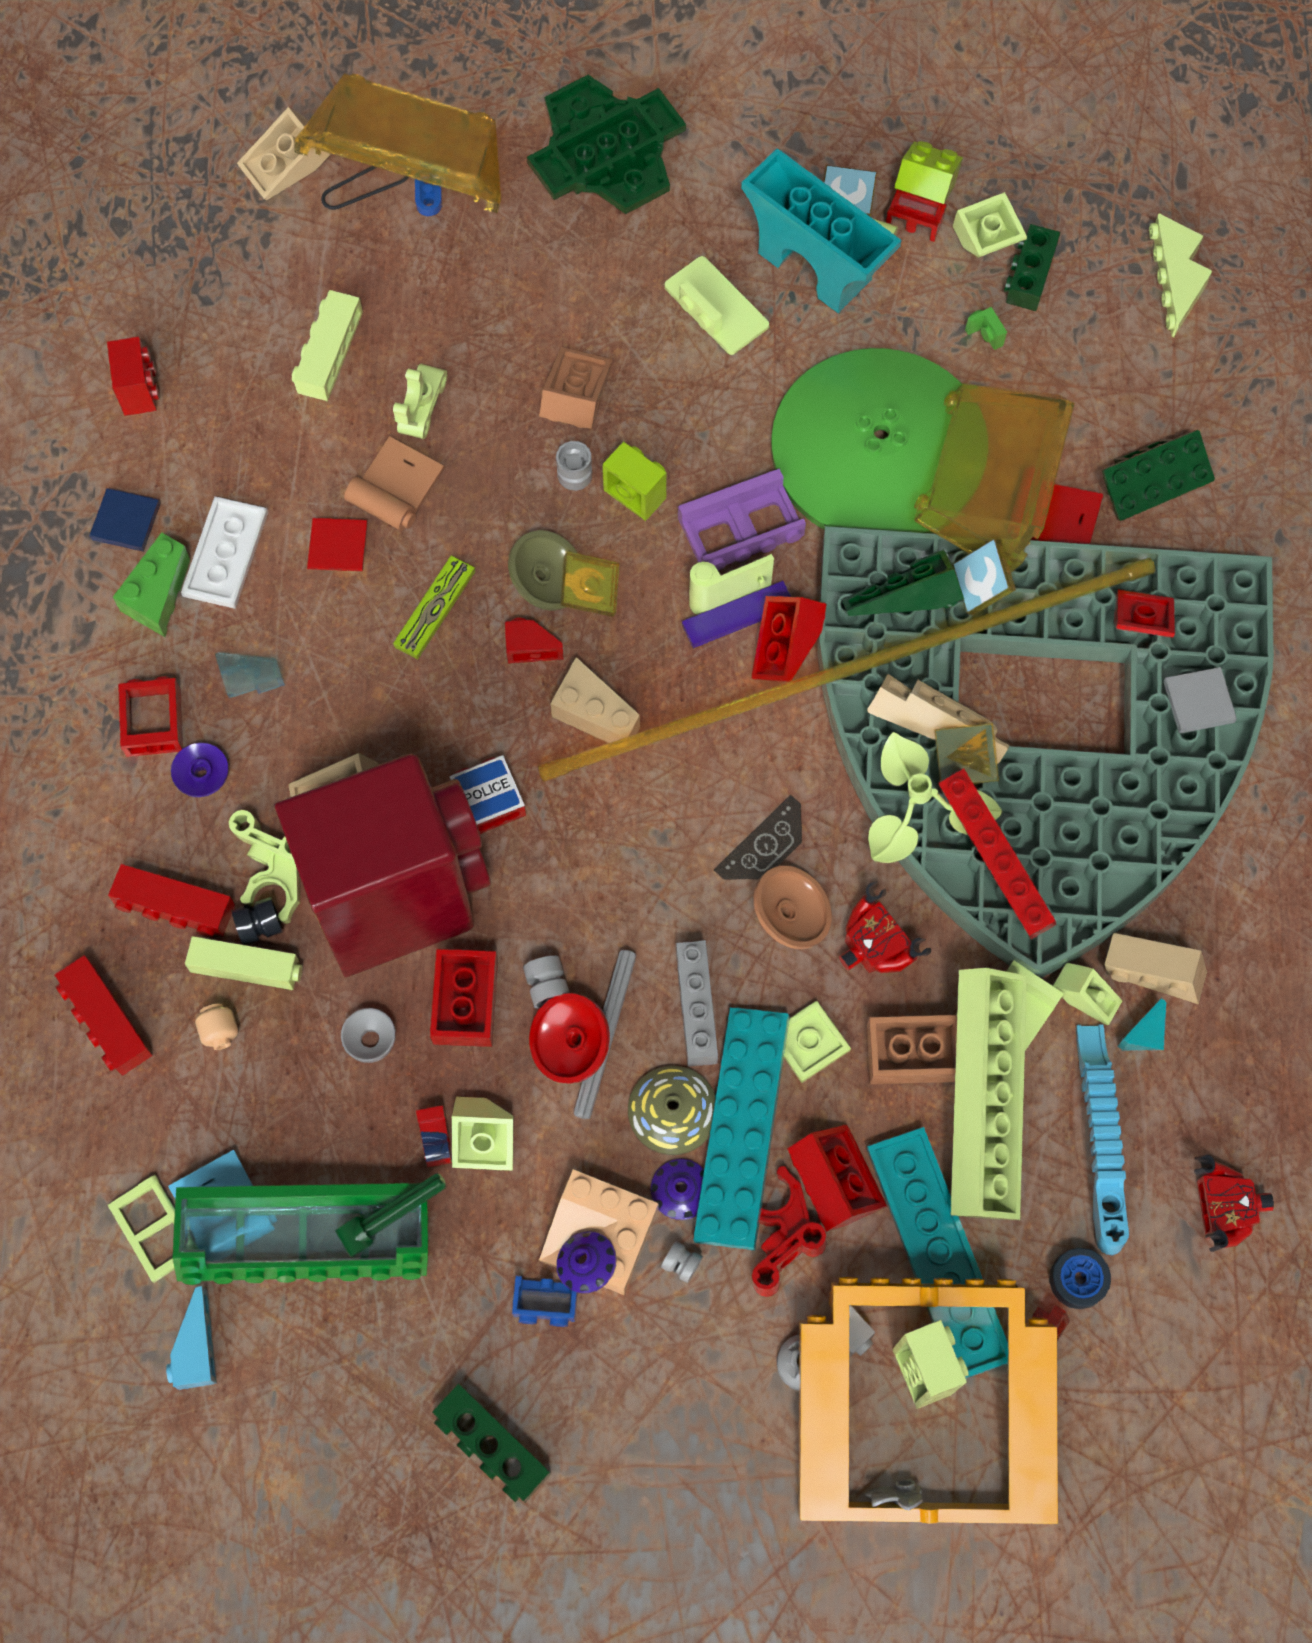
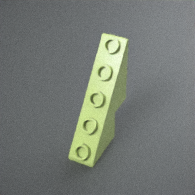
M1158 214L1156 222L1150 223L1149 236L1150 239H1154L1153 258L1159 265L1157 279L1158 283L1162 284L1163 287L1161 300L1162 306L1167 309L1166 328L1171 330V336L1175 337L1207 286L1212 271L1192 261L1199 249L1203 235Z

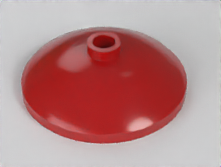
M566 993L551 998L538 1010L530 1028L529 1046L534 1063L547 1078L555 1082L573 1084L588 1079L601 1067L609 1049L610 1032L607 1019L601 1008L590 998L583 995ZM579 1035H581V1043H580V1044H578V1036H579Z

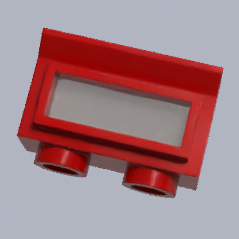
M897 189L887 212L886 223L892 224L893 216L907 220L906 230L910 233H915L918 224L932 228L929 241L935 242L945 217L947 204Z

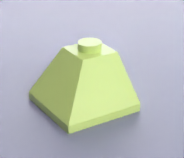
M456 1097L452 1113V1168L513 1170V1115L487 1098Z

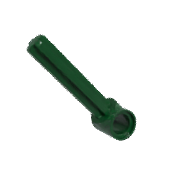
M435 1173L366 1219L357 1216L336 1229L335 1233L350 1258L374 1244L375 1234L445 1190L447 1187L446 1182L439 1173Z

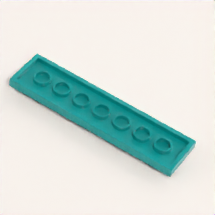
M730 1007L693 1238L695 1243L747 1250L756 1249L790 1020L789 1013Z
M922 1127L867 1146L868 1155L915 1278H920L921 1284H934V1278L953 1279V1284H965V1279H983L959 1216L951 1215V1195L925 1128ZM926 1307L932 1323L941 1320L944 1327L949 1326L955 1339V1345H952V1348L957 1358L962 1357L969 1375L965 1376V1379L1008 1364V1342L994 1307Z

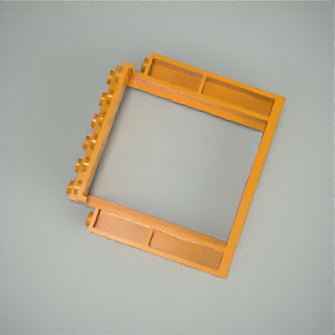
M839 1277V1283L831 1282V1292H829L831 1321H826V1316L807 1315V1320H800L798 1499L800 1520L1058 1524L1057 1327L1053 1324H1048V1319L1029 1318V1323H1025V1288L1021 1285H1016V1280L997 1279V1285L984 1284V1279L974 1278L965 1279V1284H953V1279L934 1278V1284H921L920 1278H902V1283H889V1278L872 1277L870 1278V1283H858V1278ZM849 1305L1008 1307L1009 1504L921 1503L908 1511L894 1502H885L875 1507L872 1506L871 1502H849Z

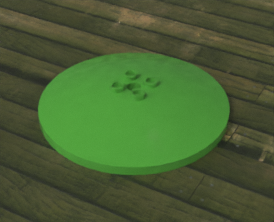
M869 348L832 356L818 363L798 378L782 399L777 410L772 429L771 454L774 470L780 469L784 477L783 487L791 503L808 520L823 530L827 526L933 534L956 519L977 493L987 464L988 437L982 414L975 400L951 373L932 361L912 353L885 348ZM884 430L889 436L885 439H879L874 435V432Z

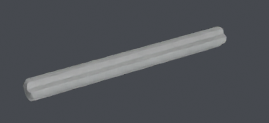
M621 950L619 952L603 1008L610 1032L609 1049L606 1058L595 1074L582 1081L574 1109V1115L581 1119L591 1118L631 978L636 954L629 950Z

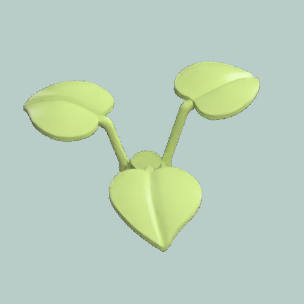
M894 732L889 736L884 745L881 755V771L884 778L892 785L899 786L908 781L910 800L903 822L896 816L886 815L875 820L870 827L868 840L871 858L882 863L902 860L914 851L918 843V833L914 828L907 825L910 821L914 805L916 803L924 804L931 797H935L947 810H952L949 815L950 824L958 832L967 834L951 805L938 794L937 789H932L931 779L925 775L929 766V757L925 749L916 742L905 739ZM977 790L994 819L999 818L1002 810L996 801L982 791Z

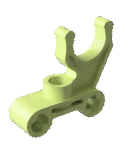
M419 364L417 370L407 369L404 404L395 402L393 412L395 422H398V433L425 439L429 432L431 415L439 393L442 394L446 385L447 370Z
M245 810L237 811L230 817L229 828L240 840L252 845L247 856L269 866L267 871L259 872L250 878L246 891L240 900L244 905L251 907L254 904L256 894L261 888L267 885L280 886L286 893V903L278 914V918L283 923L288 924L291 922L295 909L300 904V877L290 853L286 837L284 836L280 840L262 832L259 822L250 812ZM248 822L250 824L249 827L243 831L240 826L242 823Z

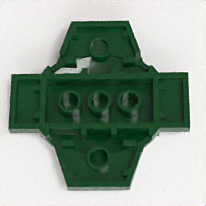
M588 74L544 97L553 136L550 137L548 146L527 156V163L554 200L573 190L576 194L581 192L596 193L627 214L670 191V182L663 158L661 157L664 150V142L686 131V123L659 88L638 99L627 96V100H620L613 96L612 90Z

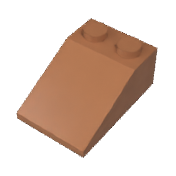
M561 347L543 388L539 417L547 418L554 422L559 421L572 424L578 428L592 429L610 372L612 359Z

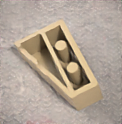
M576 657L550 704L552 717L628 751L640 729V715Z
M1113 933L1105 961L1107 974L1113 980L1130 982L1199 1004L1207 974L1201 950Z

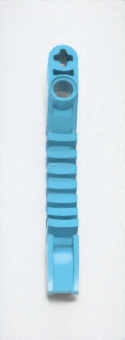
M1077 1025L1076 1038L1080 1075L1084 1077L1081 1086L1082 1092H1085V1103L1088 1102L1086 1107L1087 1114H1090L1088 1124L1089 1127H1093L1090 1132V1142L1094 1141L1091 1147V1156H1096L1091 1165L1092 1172H1095L1093 1192L1095 1237L1097 1247L1101 1252L1107 1255H1115L1122 1250L1127 1242L1129 1228L1124 1195L1126 1174L1125 1171H1122V1166L1125 1162L1124 1155H1121L1123 1144L1122 1140H1120L1121 1126H1118L1120 1119L1119 1111L1116 1110L1118 1100L1115 1097L1116 1084L1113 1083L1114 1070H1111L1112 1062L1107 1053L1104 1025ZM1102 1203L1112 1204L1116 1212H1107L1103 1208Z

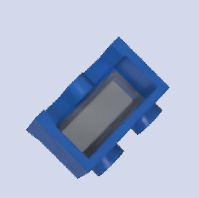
M516 1276L512 1315L513 1317H519V1323L537 1324V1319L550 1320L549 1325L568 1327V1321L575 1322L578 1293L570 1290L563 1283L554 1282L552 1279L531 1281L523 1280L522 1276Z

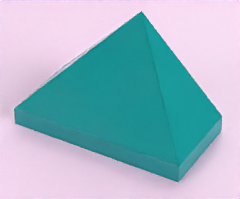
M1161 998L1117 1047L1122 1051L1164 1050L1166 1001Z

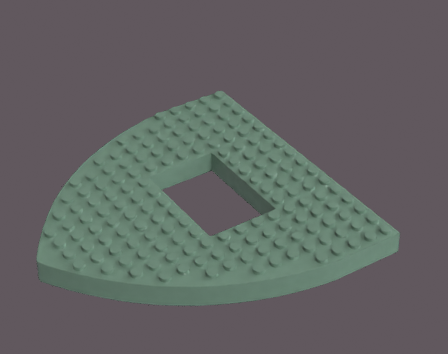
M825 526L819 602L826 603L827 606L822 633L817 639L820 678L828 718L839 754L856 794L872 823L886 815L896 816L903 822L909 805L908 781L899 786L892 785L884 778L881 771L882 751L887 739L893 732L905 739L916 742L925 749L929 757V766L925 775L931 779L932 789H937L938 794L949 804L938 784L941 782L937 741L868 713L871 702L888 674L911 690L917 680L959 703L960 652L1125 663L1124 754L1009 746L999 764L996 765L997 780L973 782L977 790L990 796L1001 808V816L995 821L1056 920V926L1030 940L970 837L952 827L949 821V815L952 810H947L935 797H931L924 804L916 803L914 805L907 826L917 831L918 843L909 856L898 861L915 883L948 917L1007 965L1010 966L1013 961H1016L1040 978L1062 968L1066 963L1081 957L1107 940L1113 933L1125 927L1149 907L1176 880L1214 830L1236 792L1258 739L1273 673L1272 557ZM994 540L1008 588L967 612L964 599H962L956 605L949 608L942 607L933 610L848 616L843 600L871 585L881 586L885 584L886 580H888L887 576L894 572L899 575L909 571L912 562L944 549L955 571V563ZM1125 590L1174 598V637L1116 629L1113 621L1117 591ZM1221 667L1237 720L1232 724L1179 734L1163 681L1166 677ZM958 749L945 757L991 777V773L984 770V767L990 769V765L984 764L978 757L967 759L974 760V762L964 761L960 757L956 758L957 754L966 753Z

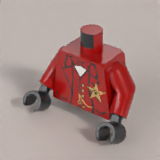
M878 881L872 882L866 887L867 895H864L852 909L846 924L847 934L845 943L850 949L840 955L839 960L848 971L861 963L869 973L874 971L879 973L901 972L915 962L917 956H928L931 953V948H926L922 952L919 950L920 943L926 939L916 938L911 942L880 901L875 904L874 900L883 898L886 895V889L881 890L879 895L874 894L873 887Z
M1196 1156L1194 1160H1198L1201 1163V1168L1195 1169L1194 1173L1196 1175L1206 1174L1196 1182L1205 1238H1211L1214 1242V1247L1209 1248L1210 1252H1215L1222 1248L1236 1247L1249 1237L1253 1232V1227L1260 1223L1259 1212L1273 1211V1196L1271 1193L1256 1194L1252 1179H1245L1242 1173L1224 1164L1215 1162L1212 1156Z

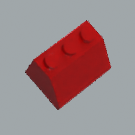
M848 1125L813 1132L787 1148L792 1163L801 1177L805 1191L810 1196L818 1213V1218L826 1232L847 1226L887 1207Z

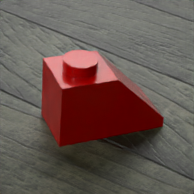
M515 618L511 621H505L508 664L564 660L562 642L534 620Z

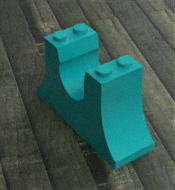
M778 148L742 181L741 189L749 199L758 221V254L777 268L795 251L802 255L811 264L817 275L816 291L818 299L837 313L872 280L873 274L901 247L902 240Z

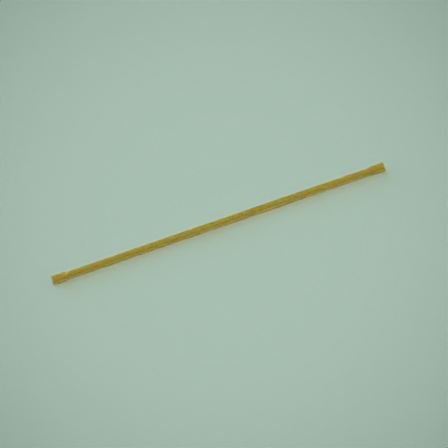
M1148 557L1128 564L1121 569L599 747L538 765L539 774L542 781L545 782L566 775L570 771L1111 586L1154 574V563Z

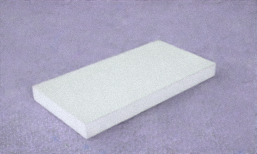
M214 497L181 591L183 597L236 609L268 515L267 508Z

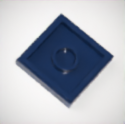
M106 488L89 535L91 540L144 552L160 507V502L158 499Z

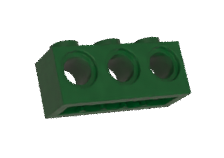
M1030 224L1026 234L1027 239L1020 241L1017 249L1022 250L1021 254H1015L1011 270L1015 271L1014 276H1008L1004 292L1008 293L1007 304L1037 311L1061 232Z

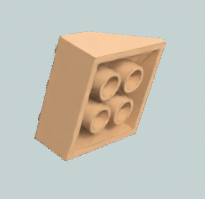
M573 1169L558 1205L539 1261L557 1268L559 1251L569 1238L581 1232L599 1233L612 1243L617 1258L614 1274L604 1287L625 1295L657 1215L658 1203ZM586 1254L580 1257L579 1264L586 1261Z

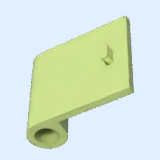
M770 554L721 576L717 568L709 562L695 564L690 571V609L693 613L699 615L771 586L774 557Z

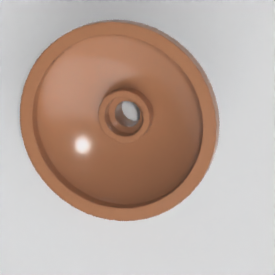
M778 866L770 869L760 877L754 890V908L761 925L773 939L793 949H808L820 943L827 936L832 922L831 906L825 891L811 875L796 867Z

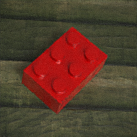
M436 949L430 1038L433 1045L493 1046L498 971L496 951Z

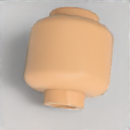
M212 1004L202 1008L200 1014L195 1019L201 1043L205 1046L213 1047L214 1050H222L231 1046V1041L238 1035L233 1011L228 1007H223V1004Z

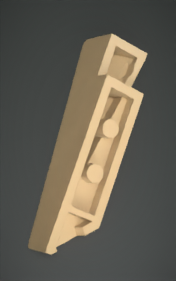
M888 674L868 708V713L936 741V731L991 725L996 765L999 764L1009 748L1008 744L996 738L995 735L998 729L993 722L917 680L911 690ZM986 728L959 747L958 750L967 752L970 747L968 753H973L982 749L981 743L987 740V737L981 740V737L986 733ZM988 751L980 752L976 755H980L981 757H983V755L989 754Z

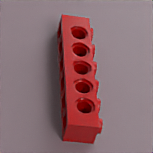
M963 768L939 782L938 784L1030 940L1056 926V920L965 769Z

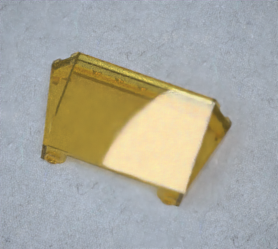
M344 73L296 137L295 153L308 156L309 149L315 148V154L321 155L322 151L475 196L474 201L478 203L479 199L482 198L487 202L485 210L498 213L501 202L496 120L486 113L469 112L365 80L364 77L358 74L348 75Z
M962 384L955 392L953 390L950 391L945 398L944 405L946 406V413L952 414L932 488L925 494L922 493L916 500L914 508L917 511L914 520L969 554L994 540L1004 576L1009 575L1027 557L1028 554L1024 550L1030 544L1031 538L1035 537L1038 539L1044 529L1075 403L1059 394Z

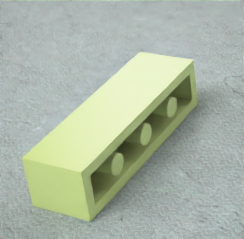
M329 290L326 299H322L317 322L314 321L311 325L308 344L305 343L302 347L300 364L295 366L292 373V381L295 384L297 393L328 401L363 313L359 297Z

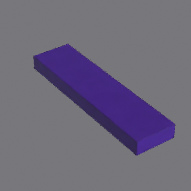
M784 581L682 621V627L692 647L696 648L760 622L766 596L791 597Z

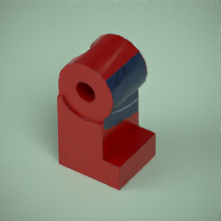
M443 1105L416 1110L427 1167L452 1163L451 1144Z

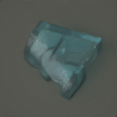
M222 652L215 653L229 698L257 690V693L260 694L285 685L276 658Z

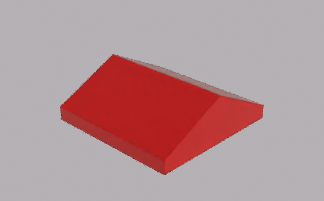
M1118 590L1114 625L1116 629L1173 638L1175 634L1174 598Z

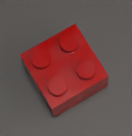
M139 336L107 341L112 388L124 416L157 411L155 400H159L160 397L157 384H154L153 377H156V368L154 361H151L148 346L143 347Z

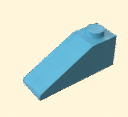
M202 1286L195 1287L170 1354L171 1363L166 1366L168 1382L173 1383V1387L178 1390L217 1384L208 1290Z

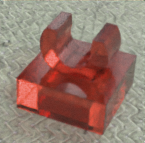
M1056 1305L1050 1314L1044 1309L1037 1307L1032 1315V1318L1048 1319V1324H1053L1057 1327V1341L1070 1322L1067 1312Z

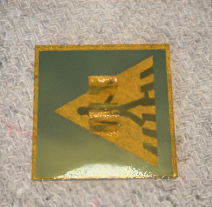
M993 723L934 730L940 782L963 768L973 784L999 781Z

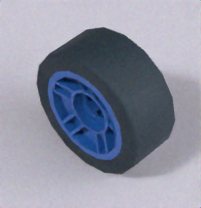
M1079 1247L1066 1251L1055 1260L1050 1269L1049 1283L1052 1293L1059 1302L1069 1308L1082 1310L1093 1307L1105 1298L1110 1289L1111 1273L1108 1264L1101 1255L1091 1249ZM1079 1272L1087 1280L1083 1284L1077 1283L1075 1281L1076 1273Z

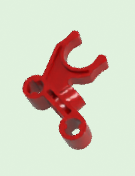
M785 1166L777 1169V1178L790 1189L789 1201L779 1210L769 1211L761 1208L759 1223L770 1227H780V1230L773 1233L762 1244L761 1249L767 1254V1257L756 1265L752 1272L753 1287L760 1296L764 1297L773 1296L778 1292L781 1285L779 1272L801 1253L810 1257H817L825 1251L827 1245L824 1228L818 1223L810 1222L801 1183L788 1172ZM809 1235L812 1238L818 1236L821 1239L817 1244L813 1241L805 1242L806 1237ZM762 1275H771L772 1283L769 1285L761 1284L760 1277Z

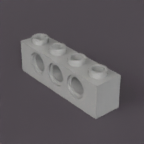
M706 940L676 943V960L687 1065L692 1067L717 1064L718 1050Z

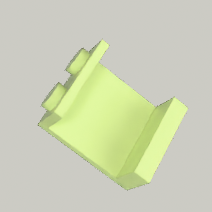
M1013 961L1006 972L1027 975L1026 1051L1064 993L1016 961Z

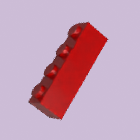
M120 864L108 894L111 901L115 904L114 907L120 911L131 913L132 910L141 912V915L149 920L158 921L159 918L168 920L169 924L176 928L186 929V926L197 929V933L213 938L214 935L224 936L232 915L231 910L235 907L230 896L124 864Z
M85 955L54 974L60 983L55 986L64 1001L70 999L75 1006L71 1009L72 1014L79 1024L86 1023L90 1029L86 1035L95 1048L99 1045L105 1052L101 1058L110 1071L116 1069L123 1076L153 1056L93 964Z

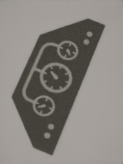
M790 795L714 871L723 880L760 879L767 871L781 864L802 843L801 804Z

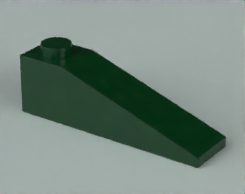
M943 549L912 562L909 571L899 575L894 572L887 576L888 580H886L885 584L881 586L871 585L843 600L848 616L933 610L942 607L949 608L965 598L954 568Z

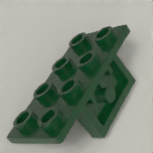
M1194 430L1175 439H1160L1114 459V465L1102 470V475L1117 520L1123 521L1215 480L1199 430Z

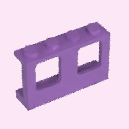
M780 469L678 506V520L698 563L709 562L719 571L727 564L735 561H746L751 555L759 552H770L780 544L786 542L794 543L804 536L806 522L804 518L799 520L783 487L784 477ZM770 505H777L787 525L758 535L749 514ZM719 524H727L737 544L707 554L698 534Z

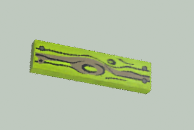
M450 556L394 641L393 645L396 649L417 660L419 659L474 575L475 567Z

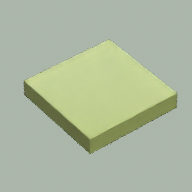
M815 1001L790 1018L784 1059L801 1083L851 1050L818 1001Z

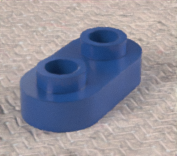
M432 166L422 167L415 174L416 208L424 216L436 215L442 208L441 175Z

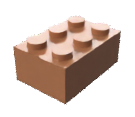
M957 1015L869 1018L866 1028L870 1084L955 1082Z

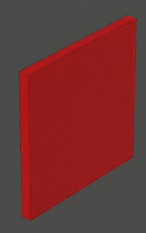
M312 518L307 569L363 572L368 521Z

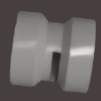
M676 1241L665 1257L661 1268L668 1272L674 1271L679 1275V1279L688 1283L697 1270L703 1256L696 1252L690 1253L685 1250L683 1244Z

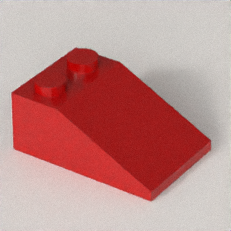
M766 596L751 679L791 682L822 633L827 604L803 597Z

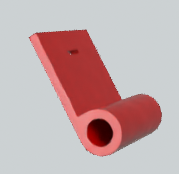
M1027 469L1022 475L1007 531L1013 539L1091 544L1103 494L1052 484L1047 473L1038 469Z

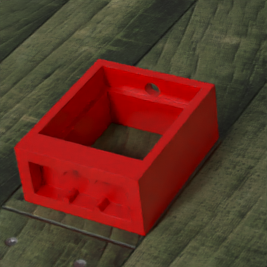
M161 676L150 681L132 679L127 681V683L118 684L120 747L126 757L180 752L183 749L181 689L176 679ZM169 694L170 731L131 735L130 698Z

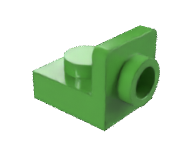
M992 307L983 311L977 310L968 317L965 328L968 335L981 330L983 339L989 342L994 350L1004 345L1007 331Z

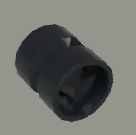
M272 897L256 901L253 908L244 905L231 910L239 938L243 945L259 941L262 934L268 938L283 933Z

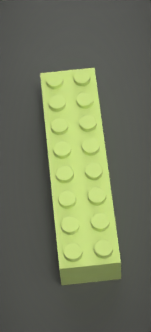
M990 968L959 970L951 1215L1020 1220L1027 975Z

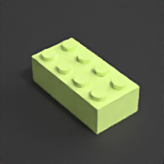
M941 1320L905 1334L892 1349L916 1409L951 1396L967 1383L965 1376L969 1374L962 1357H956L952 1345H955L952 1331L949 1326L944 1327Z

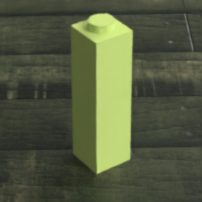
M194 936L191 938L185 965L191 973L289 990L294 989L295 981H300L303 969L296 954Z

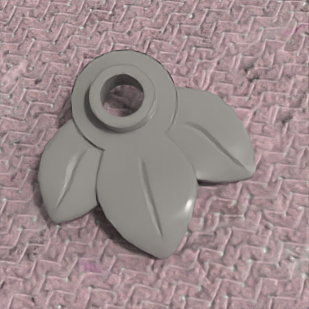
M911 1479L898 1480L894 1486L878 1487L865 1493V1497L871 1498L873 1507L885 1502L894 1501L896 1505L910 1511L923 1502V1497L921 1496L922 1487L915 1484V1481Z

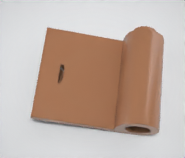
M389 436L363 478L361 479L357 476L351 480L346 488L344 499L396 529L403 531L405 528L409 529L416 519V512L445 467Z

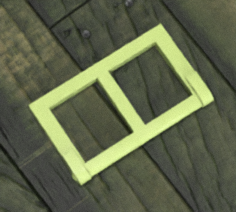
M153 1175L108 1204V1207L151 1281L155 1283L175 1270L173 1259L155 1269L140 1243L172 1222L174 1224L175 1208L160 1185L157 1176ZM153 1189L167 1215L135 1235L120 1209ZM186 1229L185 1244L187 1249L185 1252H200Z

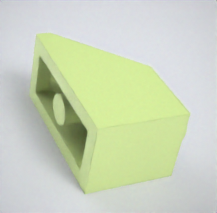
M1066 963L1053 987L1064 993L1062 998L1068 1004L1106 1025L1110 1024L1122 1003L1120 997L1093 968Z

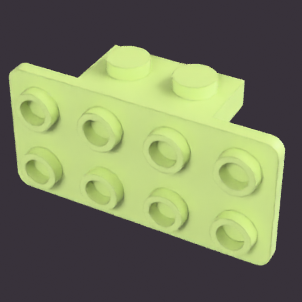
M704 256L698 257L665 281L666 291L730 355L737 353L769 328V321Z

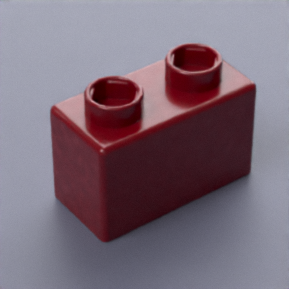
M407 754L274 804L312 911L344 977H350L466 933L474 927V919L467 894L489 887L491 880L480 851L482 840L464 790L457 779L431 787L420 758L415 754Z

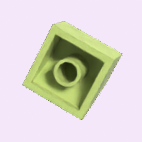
M1005 192L957 210L953 228L963 248L978 258L1027 239V235Z

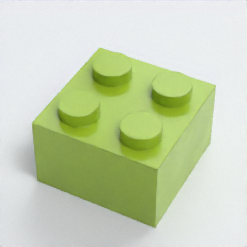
M913 142L902 159L894 188L944 204L955 187L963 157L958 156L956 152L949 149L939 150L933 148L928 142Z
M623 441L602 464L604 491L646 521L666 499L667 472L658 462H651L647 459L639 448L631 447Z

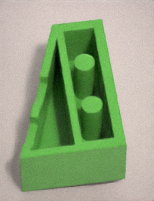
M161 532L113 596L120 612L163 637L166 636L167 625L175 609L178 591H181L191 561L183 544Z

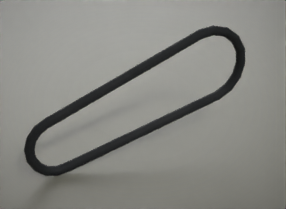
M393 156L386 158L325 190L321 197L322 204L328 209L336 210L400 185L411 174L410 164L401 157ZM389 161H401L407 167V174L399 181L336 206L328 205L325 201V197L329 192Z

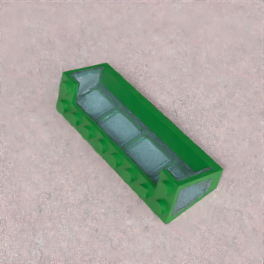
M420 1183L176 1187L172 1257L177 1282L182 1281V1283L187 1285H196L201 1281L229 1284L233 1280L261 1283L267 1279H277V1281L283 1283L293 1282L296 1279L322 1282L327 1280V1278L355 1281L359 1277H371L373 1280L378 1281L401 1276L407 1280L419 1279L421 1276H427V1201L375 1234L374 1244L350 1258L335 1230L357 1216L366 1219Z

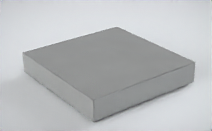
M1221 667L1166 677L1163 681L1179 734L1232 724L1237 720Z

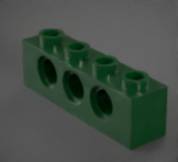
M459 1383L432 1411L437 1417L433 1423L445 1435L452 1431L460 1439L456 1445L469 1458L475 1454L483 1462L479 1468L491 1480L498 1476L506 1484L502 1490L515 1503L519 1498L526 1503L551 1475ZM465 1415H471L475 1418V1426L469 1432H462L459 1429V1421ZM487 1437H494L498 1441L497 1450L493 1454H484L481 1450L483 1440ZM510 1459H516L521 1463V1470L514 1477L506 1476L504 1473V1465Z

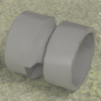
M579 441L564 443L556 453L559 483L564 488L575 491L588 486L592 480V456L590 449Z
M558 956L541 957L523 966L527 984L533 986L530 989V995L534 1008L540 1009L551 998L570 993L566 980L561 979L564 972Z

